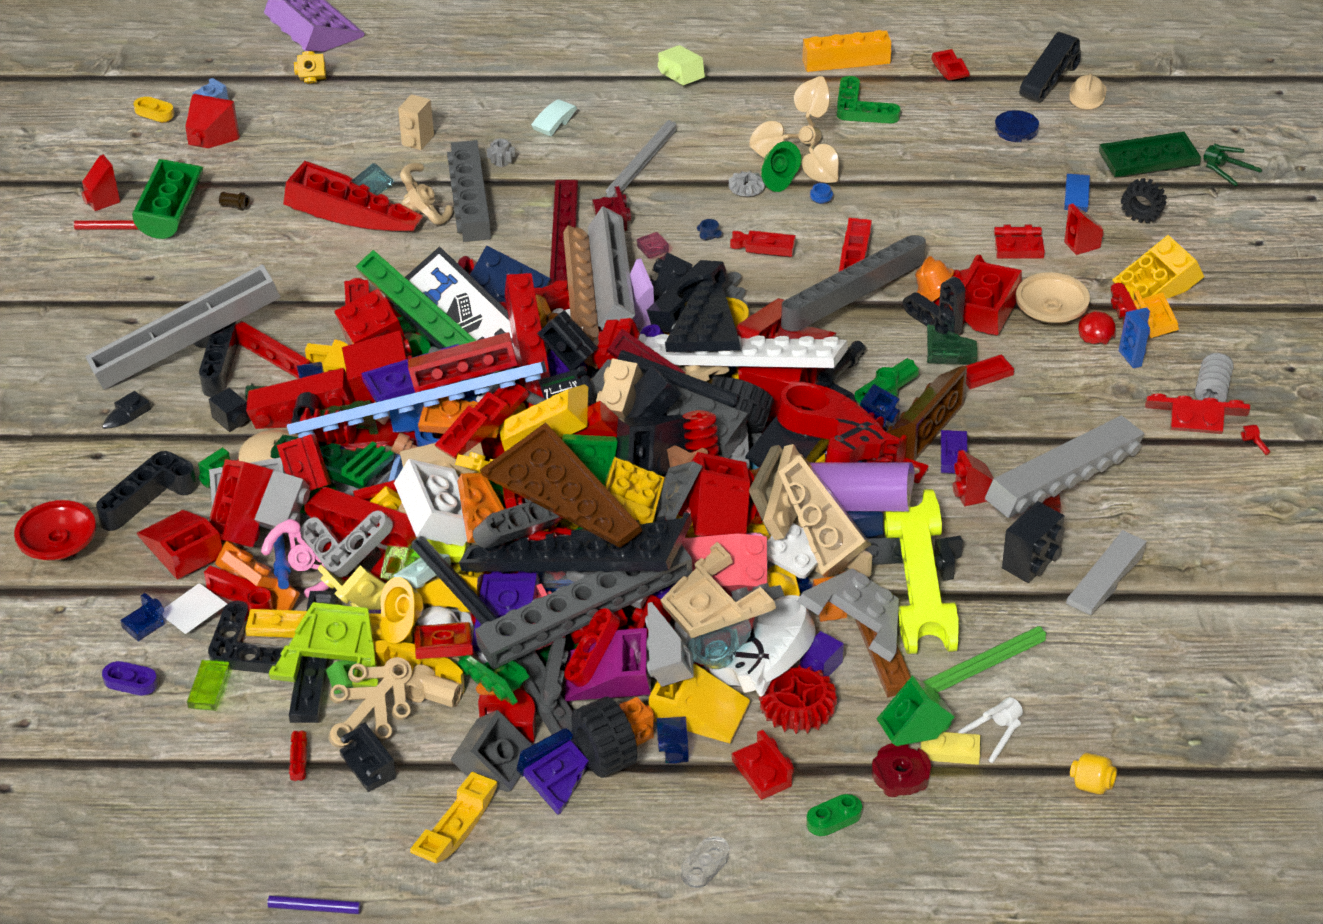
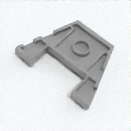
M852 568L801 594L797 602L815 614L819 615L829 601L875 631L877 635L869 649L889 662L896 654L899 598L894 596L889 590L880 587L868 579L866 575Z

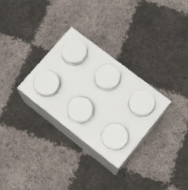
M408 459L394 484L416 537L423 536L426 540L430 539L445 544L464 546L467 536L457 483L459 477L455 469Z

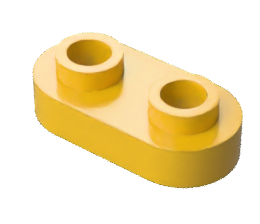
M148 96L140 97L133 103L135 113L139 116L160 123H166L174 117V109L171 103Z

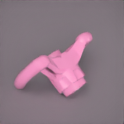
M288 519L272 529L261 549L262 554L269 555L276 540L283 533H288L291 549L289 550L287 561L294 570L306 571L309 568L317 569L320 565L314 564L315 559L322 563L314 551L301 539L300 524L293 519ZM294 538H296L300 544L295 545ZM321 581L312 587L306 588L304 595L309 598L310 591H325L329 586Z

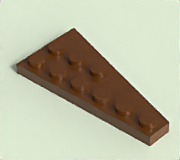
M546 422L480 469L482 476L619 548L642 532L639 523Z

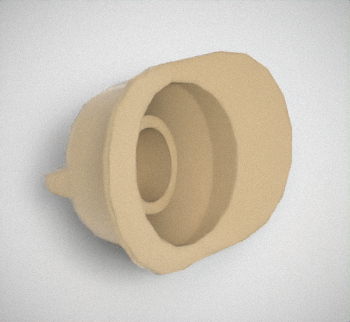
M1092 73L1081 76L1072 84L1069 95L1070 101L1081 109L1091 110L1098 108L1105 100L1106 86L1098 77L1093 76Z

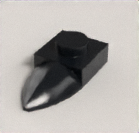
M136 391L129 393L114 402L115 409L106 417L102 428H115L133 421L151 410L150 402Z

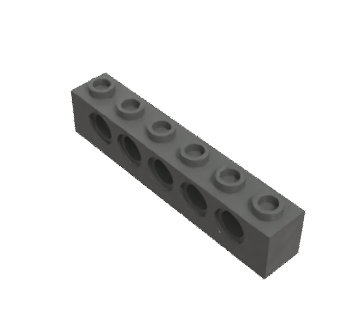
M478 141L451 142V152H447L457 233H462L463 242L490 240V222Z

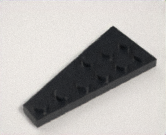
M704 281L697 285L665 341L666 352L740 350V341L722 283Z

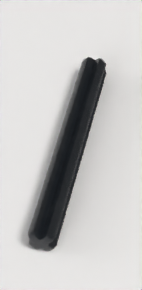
M621 350L618 360L637 363L643 373H646L652 366L676 386L731 407H735L738 403L739 395L625 350Z
M423 536L413 540L411 543L413 550L481 624L498 618Z

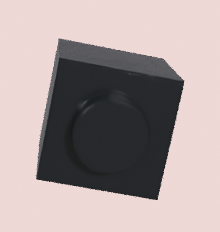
M230 387L209 398L212 418L228 432L250 421V417L246 412L247 402Z

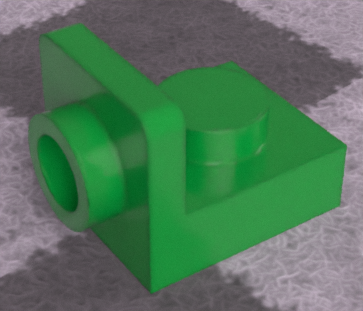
M223 447L198 463L199 479L206 488H211L209 470L221 468L224 466L225 459L230 460L229 452Z

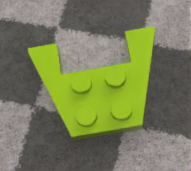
M313 602L296 628L295 636L280 653L281 658L270 669L269 677L271 680L296 682L302 656L355 661L357 664H362L365 667H377L368 608ZM355 669L354 676L362 677V671ZM364 679L359 683L352 682L353 688L376 687L379 684L378 679Z

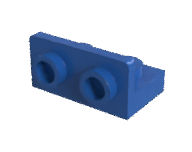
M1147 307L1126 312L1118 351L1132 368L1142 367L1143 358L1146 353L1147 339L1150 334V327L1148 325L1150 310Z

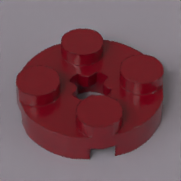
M893 743L887 744L880 748L877 756L873 758L872 777L874 782L883 789L884 794L888 797L893 798L899 795L915 794L928 787L931 775V762L928 755L920 748L916 751L909 748V744L895 746ZM901 766L903 769L908 770L900 772L896 770V767Z

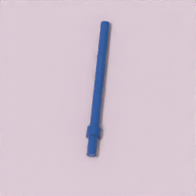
M282 534L274 543L275 562L273 568L274 574L278 579V587L286 589L289 587L288 576L291 571L290 564L286 560L284 534Z

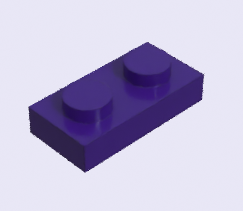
M941 430V473L955 474L954 464L957 462L958 451L964 450L967 452V431Z

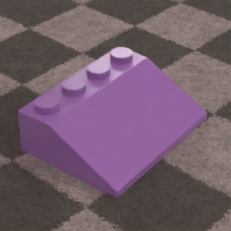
M268 0L264 10L270 21L281 27V31L289 34L291 39L299 43L305 51L324 52L362 38L365 34L326 0Z

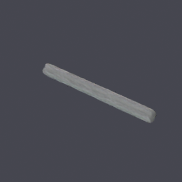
M667 120L606 189V197H615L614 186H619L621 192L627 187L676 131L675 121Z

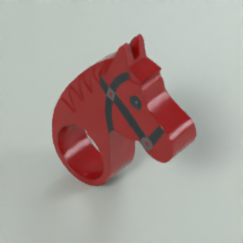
M806 382L792 383L783 388L777 411L778 421L783 427L792 432L829 439L825 462H858L862 459L873 458L878 460L883 453L897 454L898 449L893 445L899 444L900 439L885 432L867 411L850 398L830 388ZM795 406L808 407L813 410H803Z

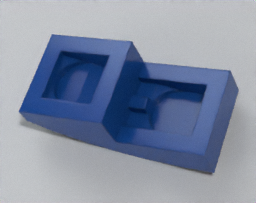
M1067 173L1064 210H1068L1069 204L1073 203L1084 212H1087L1090 175Z

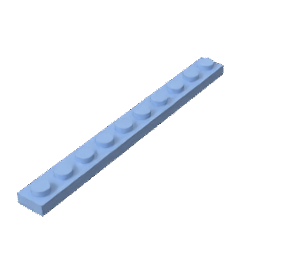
M543 361L288 424L287 428L289 435L297 433L298 438L313 434V429L320 427L323 428L324 432L339 428L338 423L348 421L349 426L364 422V416L373 415L374 419L389 416L388 411L397 408L399 413L414 410L413 404L423 402L424 407L439 404L438 398L446 396L449 397V401L464 398V392L474 390L475 395L490 391V385L499 384L500 388L516 385L515 379L525 377L526 382L541 379L540 373L547 372Z

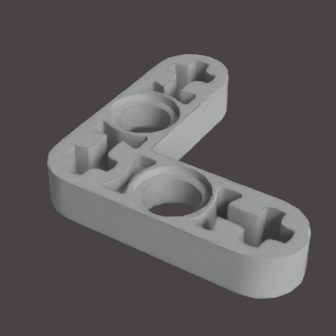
M374 511L340 543L325 523L313 517L303 524L301 535L326 569L337 577H343L354 569L391 532L393 522L383 512ZM314 530L320 534L319 537L314 536ZM364 538L362 546L355 550V543L359 539ZM331 541L330 549L323 553V547Z

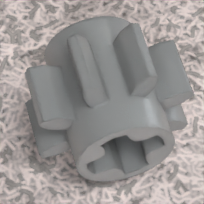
M496 139L490 143V148H487V158H491V163L499 167L507 166L512 162V157H515V147H511V142H508L506 139Z

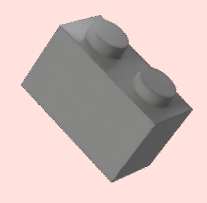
M273 470L254 520L261 527L271 530L288 519H293L299 523L301 518L299 513L302 505L306 504L309 499L310 486L301 478Z

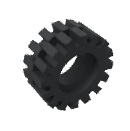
M1141 178L1140 181L1136 179L1133 183L1131 182L1121 199V204H1123L1122 210L1127 209L1126 216L1128 217L1131 214V220L1135 221L1138 218L1139 223H1143L1144 220L1146 223H1150L1151 220L1155 221L1167 203L1165 201L1167 195H1163L1165 190L1163 188L1158 189L1160 184L1156 183L1153 185V180L1149 179L1146 182L1145 178ZM1136 196L1145 197L1149 200L1151 206L1140 203Z

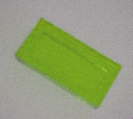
M201 661L187 700L188 708L216 711L230 671L229 662Z

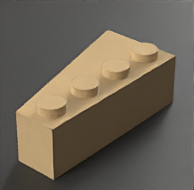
M799 455L779 471L823 576H832L871 545L807 459Z

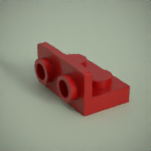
M763 729L757 731V742L732 753V762L761 800L792 787L793 764L788 757L782 755L774 738H769Z

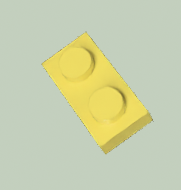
M942 732L937 739L922 741L921 749L928 755L930 761L979 765L980 735Z

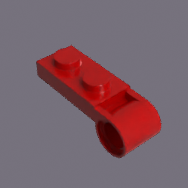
M211 565L204 571L207 589L212 593L231 601L245 602L249 613L250 609L274 610L271 592L268 589L256 586L247 578H241Z

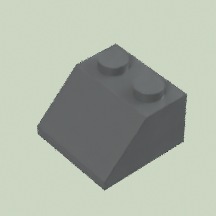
M496 710L475 721L450 760L467 777L471 772L497 781L496 789L509 792L537 749Z

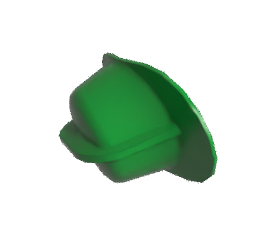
M788 141L779 142L764 158L761 177L765 186L773 192L785 190L790 185L801 165L800 150L795 144Z

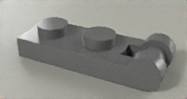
M561 637L553 641L548 654L538 702L539 710L544 713H552L555 710L556 699L559 698L564 671L560 670V667L564 668L568 656V651L564 650L566 638Z

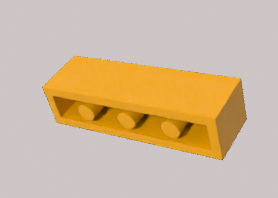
M887 30L865 33L855 32L845 35L834 34L825 37L813 36L803 39L802 61L806 72L890 64L892 42Z

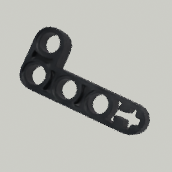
M1060 31L1057 32L1023 80L1019 90L1020 96L1041 103L1066 68L1074 71L1078 67L1081 59L1080 39Z
M236 321L193 343L196 347L206 348L199 369L202 392L208 397H213L225 390L238 347L235 328Z
M160 451L152 455L97 501L96 508L101 527L107 531L118 530L166 489L179 495H189L195 492L197 481L193 464L169 451Z

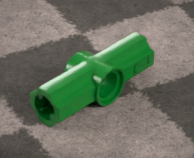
M908 358L894 367L879 368L876 371L875 379L855 391V399L861 407L873 406L880 400H892L898 396V389L919 375V368L913 360Z

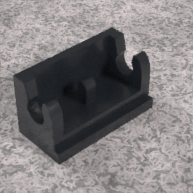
M366 723L361 724L359 728L345 734L340 739L343 744L353 740L351 744L339 750L340 756L367 792L396 779L394 759Z

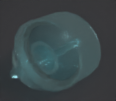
M747 619L692 638L687 648L693 654V661L703 664L706 669H722L730 665L735 659L736 650L743 646L750 636V622Z

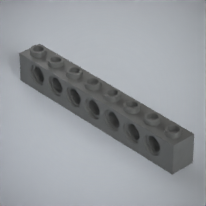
M681 544L668 571H597L593 574H587L568 586H562L555 592L536 598L531 603L519 609H513L500 618L485 622L475 629L477 645L494 670L588 625L594 614L600 609L608 608L610 611L615 612L678 582L683 576L688 577L692 573V558Z

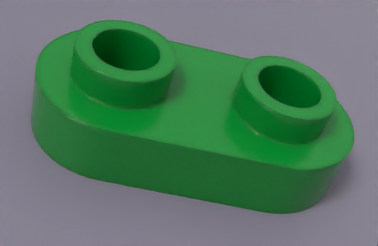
M842 794L814 806L807 813V829L816 836H827L855 824L862 816V803L854 795Z

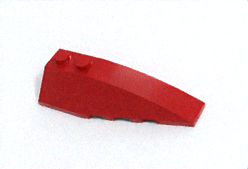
M305 160L286 181L283 205L289 206L294 210L306 212L317 218L349 226L389 231H414L423 218L421 214L400 203H390L389 197L383 194L377 196L371 193L370 187L364 184L358 186L352 182L353 178Z

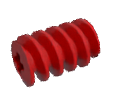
M306 408L300 421L320 417V409L316 408L314 415H311L310 408ZM326 409L324 415L331 414L330 410ZM348 421L338 423L339 428L324 432L323 428L320 427L313 429V432L319 442L324 441L326 438L330 443L336 439L338 443H344L346 440L348 444H352L356 436V424L349 426Z
M704 410L685 413L683 418L690 419V421L685 422L683 428L690 429L691 431L686 432L684 438L692 440L685 443V448L693 450L690 453L704 448L708 451V454L719 456L717 454L719 446L716 444L718 436L715 434L717 432V425L715 424L716 415Z

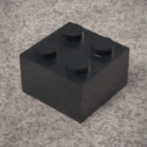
M1039 501L1032 505L1006 529L1002 569L1027 583L1031 582L1036 576L1042 575L1046 566L1052 561H1056L1062 553L1061 539L1065 532L1063 527L1065 515Z

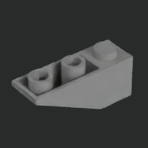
M648 603V616L645 617V622L649 632V638H647V649L649 651L647 670L650 676L655 677L662 687L694 677L693 654L653 603Z

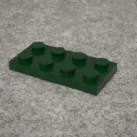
M1185 131L1099 145V153L1114 177L1198 165L1201 162L1200 154Z

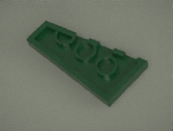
M282 435L271 448L270 457L280 458L277 445L297 439L298 437ZM340 444L319 445L329 478L362 489L370 487L380 474L378 472L362 486L342 476L341 471L342 467L360 453L363 448H356V451L341 449ZM380 457L377 458V459L371 464V466H372L374 463H376V462L380 459Z

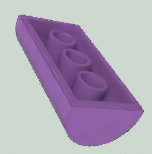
M809 462L845 511H909L915 476L912 462Z

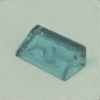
M372 163L357 175L352 182L358 186L364 184L370 187V192L378 196L393 183V179L377 164Z

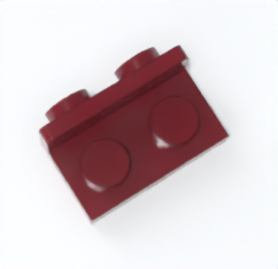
M614 186L615 197L592 199L595 216L604 206L622 216L624 231H627V221H631L630 208L627 207L626 195L621 194L619 186Z

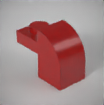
M520 689L512 691L518 701L514 705L505 699L500 701L496 695H479V718L498 710L530 743H534L536 734L535 704L529 694Z

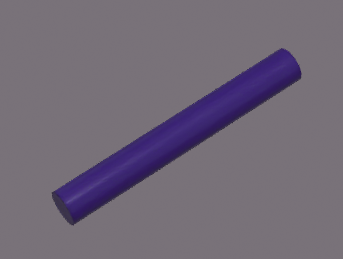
M269 895L267 903L268 908L347 914H360L361 902Z

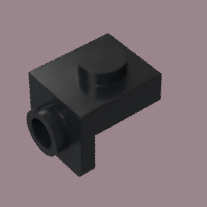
M961 536L935 539L936 571L940 572L943 581L954 579L955 559L962 556L963 539Z

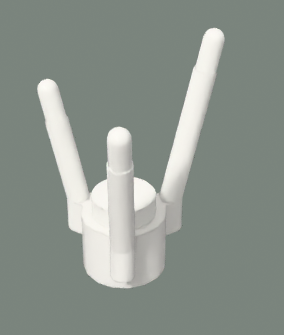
M1008 697L997 706L984 712L982 717L960 729L958 733L965 734L991 718L1000 726H1009L989 758V762L993 763L1014 730L1021 725L1018 718L1023 713L1022 707L1016 699Z

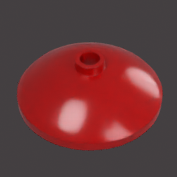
M69 500L50 501L35 506L18 520L14 530V538L17 547L29 557L39 560H60L78 553L90 543L96 532V521L91 510L81 503Z

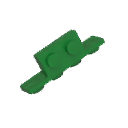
M470 655L457 656L459 658L457 665L465 676L470 674L475 683H482L484 688L489 693L493 691L500 701L505 699L512 705L518 702L512 691L518 689L522 682L529 678V675L522 666L511 661L493 670L488 662L483 665Z

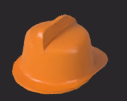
M932 256L927 257L915 273L918 284L917 293H920L932 302L940 297L941 284L951 278L955 271L952 268H947L941 260H935Z

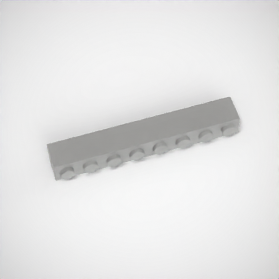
M602 206L588 226L598 326L602 330L606 320L617 319L620 321V319L624 318L633 319L635 316L623 218Z
M262 264L85 357L102 388L105 390L281 297L272 278Z
M1121 415L994 478L985 499L1007 518L1018 513L1022 514L1037 501L1042 503L1051 496L1055 497L1062 490L1070 489L1082 480H1088L1093 474L1099 471L1103 472L1115 463L1119 464L1130 455H1136L1142 447L1140 442L1145 433Z

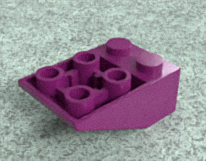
M647 628L616 631L594 675L586 685L576 687L566 679L565 700L601 699L605 696L614 698L650 695L651 676L647 670V661L649 660ZM596 642L589 648L588 653L593 650ZM575 649L568 652L567 664L570 661Z

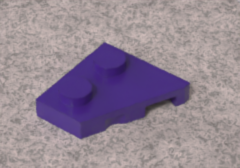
M570 740L525 768L523 776L554 812L559 815L562 813L588 766V759Z

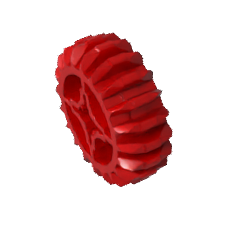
M799 664L797 668L790 667L783 674L771 680L765 694L761 697L759 696L760 709L765 714L766 721H772L774 728L782 726L784 733L788 729H793L795 734L799 730H804L808 734L811 727L819 730L821 724L827 725L829 717H833L837 696L830 677L823 676L822 670L814 672L812 666L805 669Z

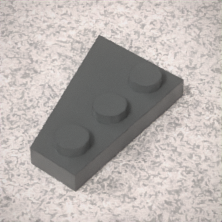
M692 461L668 469L653 522H657V517L666 516V520L676 518L702 465Z

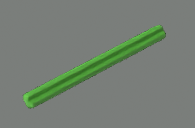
M1041 626L1034 627L922 682L938 693L1046 640V632Z

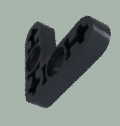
M951 277L944 281L940 288L939 306L920 293L914 292L903 299L904 310L911 317L943 338L951 340L962 332L965 302L964 284L957 277Z
M232 601L223 609L208 648V655L211 665L215 668L269 674L272 666H275L281 658L280 653L284 648L273 645L243 643L242 639L249 617L248 606L243 601ZM228 631L236 632V634L232 637L222 636L225 632ZM247 654L255 655V658L252 660H242V657Z

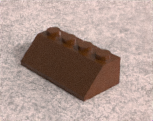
M962 365L939 375L932 383L926 386L920 397L914 399L912 406L907 411L902 412L897 423L888 428L887 433L899 439L903 434L907 435L906 458L916 460L963 407L967 374L966 366Z

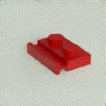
M315 433L277 445L286 474L303 479L310 486V491L331 484Z

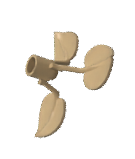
M819 76L800 85L794 95L795 106L799 111L806 112L809 126L802 127L799 134L783 135L784 127L781 123L767 121L755 129L749 144L753 150L764 158L777 143L785 141L784 139H800L805 144H811L809 147L810 154H807L802 159L804 172L816 181L833 183L839 181L838 154L830 145H817L821 139V131L814 127L815 123L810 117V114L816 118L822 117L827 112L830 104L828 84L823 76Z

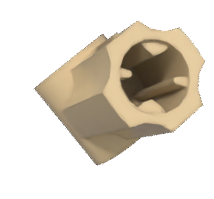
M421 664L414 667L409 681L404 684L405 697L417 703L428 699L450 707H457L463 692V684L436 676L431 668Z

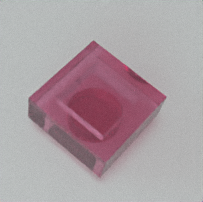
M658 232L637 239V247L648 259L669 251V244Z

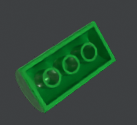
M159 159L132 213L136 227L142 233L152 238L165 239L174 235L202 177L203 167Z

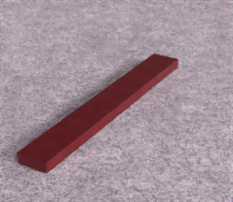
M555 180L549 285H552L555 281L567 280L563 232L568 225L576 228L578 180Z

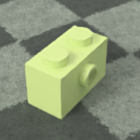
M681 45L658 53L660 73L674 81L686 85L705 77L703 58Z

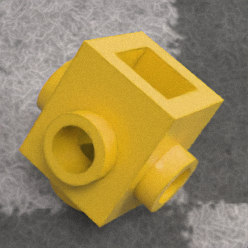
M306 51L302 52V55H297L298 62H294L295 75H299L300 81H304L306 84L317 83V80L326 79L325 57L323 54Z

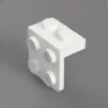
M793 523L785 538L774 540L771 536L767 541V570L776 564L803 579L818 565L803 528Z

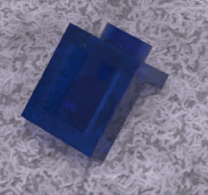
M146 593L140 595L142 606L120 620L121 627L138 642L165 625L163 605L158 599H152Z

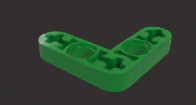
M855 76L841 78L837 101V117L839 119L889 124L900 120L901 109L899 105L894 103L858 101L860 80Z

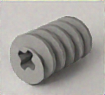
M1212 353L1202 360L1195 388L1197 400L1216 398L1218 402L1226 401L1234 368L1233 361L1229 356L1222 353Z

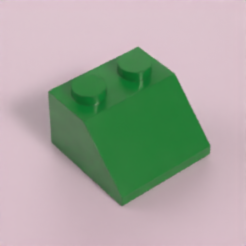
M912 675L876 719L890 741L895 746L937 739L942 732L950 727L955 716L936 691Z

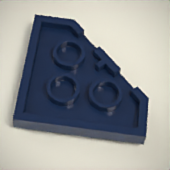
M487 245L470 274L499 303L506 302V275L532 273L534 288L546 287L550 280L546 275Z

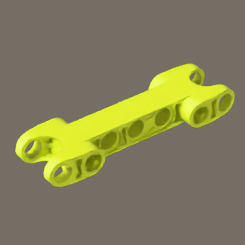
M927 489L923 490V501L917 506L909 507V511L883 512L886 538L900 539L910 605L898 607V621L901 639L907 654H917V641L925 635H934L940 638L948 652L957 651L958 614L956 604L941 603L931 536L941 535L942 533L940 508L934 490Z

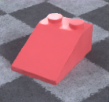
M729 534L684 538L682 545L692 558V572L696 569L694 564L700 558L705 559L711 553L710 548L716 542L730 554L733 563L711 576L729 596L732 597L731 592L747 587L748 591H752L753 587L767 583L766 536Z

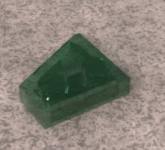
M927 325V363L967 365L977 362V341L967 337H960L958 334L948 331L947 335L936 332L935 326Z

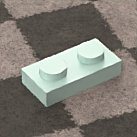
M440 554L451 565L449 555ZM420 557L396 573L394 577H402L408 580L412 588L418 589L423 587L425 582L431 578L437 577V575Z

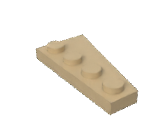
M794 444L784 446L763 520L774 540L785 538L797 516L779 474V471L799 455L803 457L802 454H799Z

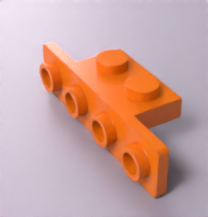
M225 542L215 565L231 574L247 578L256 586L268 589L271 592L274 609L292 610L299 596V591L290 585L286 589H280L278 587V579L271 572V568L259 563L253 558L252 554L241 550L232 542Z

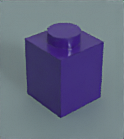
M820 631L814 637L807 652L800 658L802 668L807 669L812 666L814 672L822 670L823 676H830L843 663L844 643Z

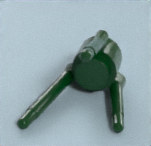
M1214 143L1204 153V161L1207 162L1206 167L1217 172L1234 186H1237L1238 183L1217 166H1223L1227 161L1250 170L1262 172L1261 168L1228 157V154L1225 153V151L1244 153L1245 150L1242 148L1221 146Z

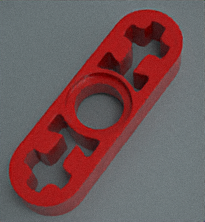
M608 608L600 609L594 614L565 668V678L576 687H582L591 680L619 627V617ZM596 642L593 650L588 653L589 648Z

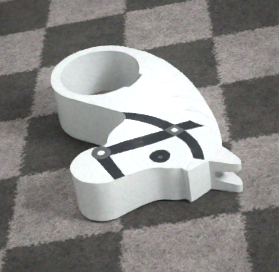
M782 596L774 600L776 609L755 616L753 622L755 639L753 641L739 645L732 650L722 649L710 654L706 660L710 673L728 686H740L744 693L756 690L760 697L763 696L771 680L792 667L807 652L814 640L816 633L815 625L808 608L797 602L800 596Z

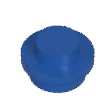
M818 183L810 191V198L816 203L824 204L833 198V192L828 184Z

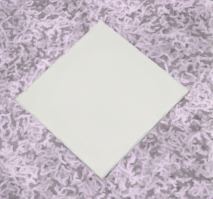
M199 583L158 613L186 634L227 605V603Z

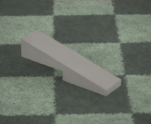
M1122 530L1070 594L1066 604L1091 615L1116 591L1118 581L1142 559L1147 541Z

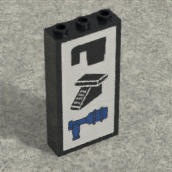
M440 246L405 276L409 282L476 341L507 332L510 333L512 340L508 311ZM385 295L390 306L425 338L431 346L438 349L444 348Z

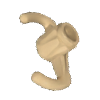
M421 163L407 164L400 173L401 180L408 192L404 195L402 205L417 213L423 212L433 224L447 222L452 216L453 206L447 205L444 213L440 215L432 205L435 201L432 188L424 184L418 185L411 175V172L414 171L422 172L424 165Z

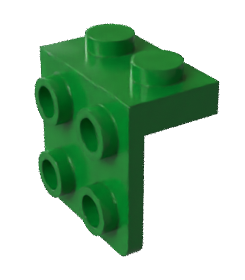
M563 434L562 441L604 485L616 455L618 443L616 437Z

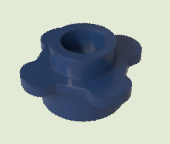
M704 219L697 225V231H700L701 239L711 240L722 236V231L719 230V223L714 219Z

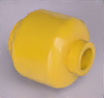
M1084 753L1078 761L1074 760L1071 765L1070 777L1074 778L1075 786L1079 790L1102 795L1107 789L1111 790L1116 780L1117 769L1108 757Z

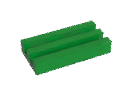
M372 441L342 467L341 475L364 486L394 459V452L391 450L385 452V447L380 446L377 448V443ZM380 457V459H379L376 463H374V464L371 466V464H372L377 458Z

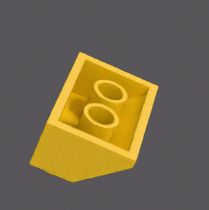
M584 384L567 389L504 420L503 441L512 447L545 422L561 439L563 434H573L586 428L588 386Z

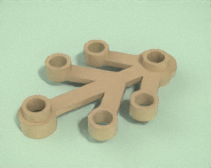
M399 657L392 658L383 667H365L362 664L351 666L348 676L352 682L359 683L364 679H383L376 687L346 688L344 685L338 684L331 689L329 696L331 701L336 704L343 703L345 700L365 699L344 723H338L330 730L329 741L334 747L343 748L350 744L351 741L343 744L340 740L341 738L337 735V731L340 729L346 731V733L353 731L373 707L376 725L373 733L379 741H385L390 737L392 728L387 723L385 694L392 686L395 701L392 715L397 720L407 718L410 713V706L406 702L404 684L409 681L412 669L405 659ZM393 668H401L402 675L394 674ZM354 669L361 670L362 677H355L352 671ZM341 690L344 693V697L336 698L334 691ZM396 707H404L406 714H398ZM378 728H386L387 735H379Z

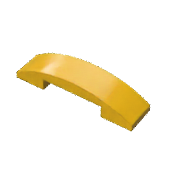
M386 640L373 641L377 667L385 666L386 662L392 658H403L410 664L412 670L416 665L428 666L435 672L436 676L463 684L462 695L465 692L463 671L447 657L416 659L415 644L407 642L391 644Z
M471 772L457 789L456 801L432 831L425 829L410 848V853L436 864L449 857L465 841L479 822L494 795L497 781Z

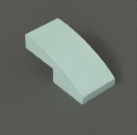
M558 99L547 106L531 125L534 130L552 136L560 124H567L577 107Z

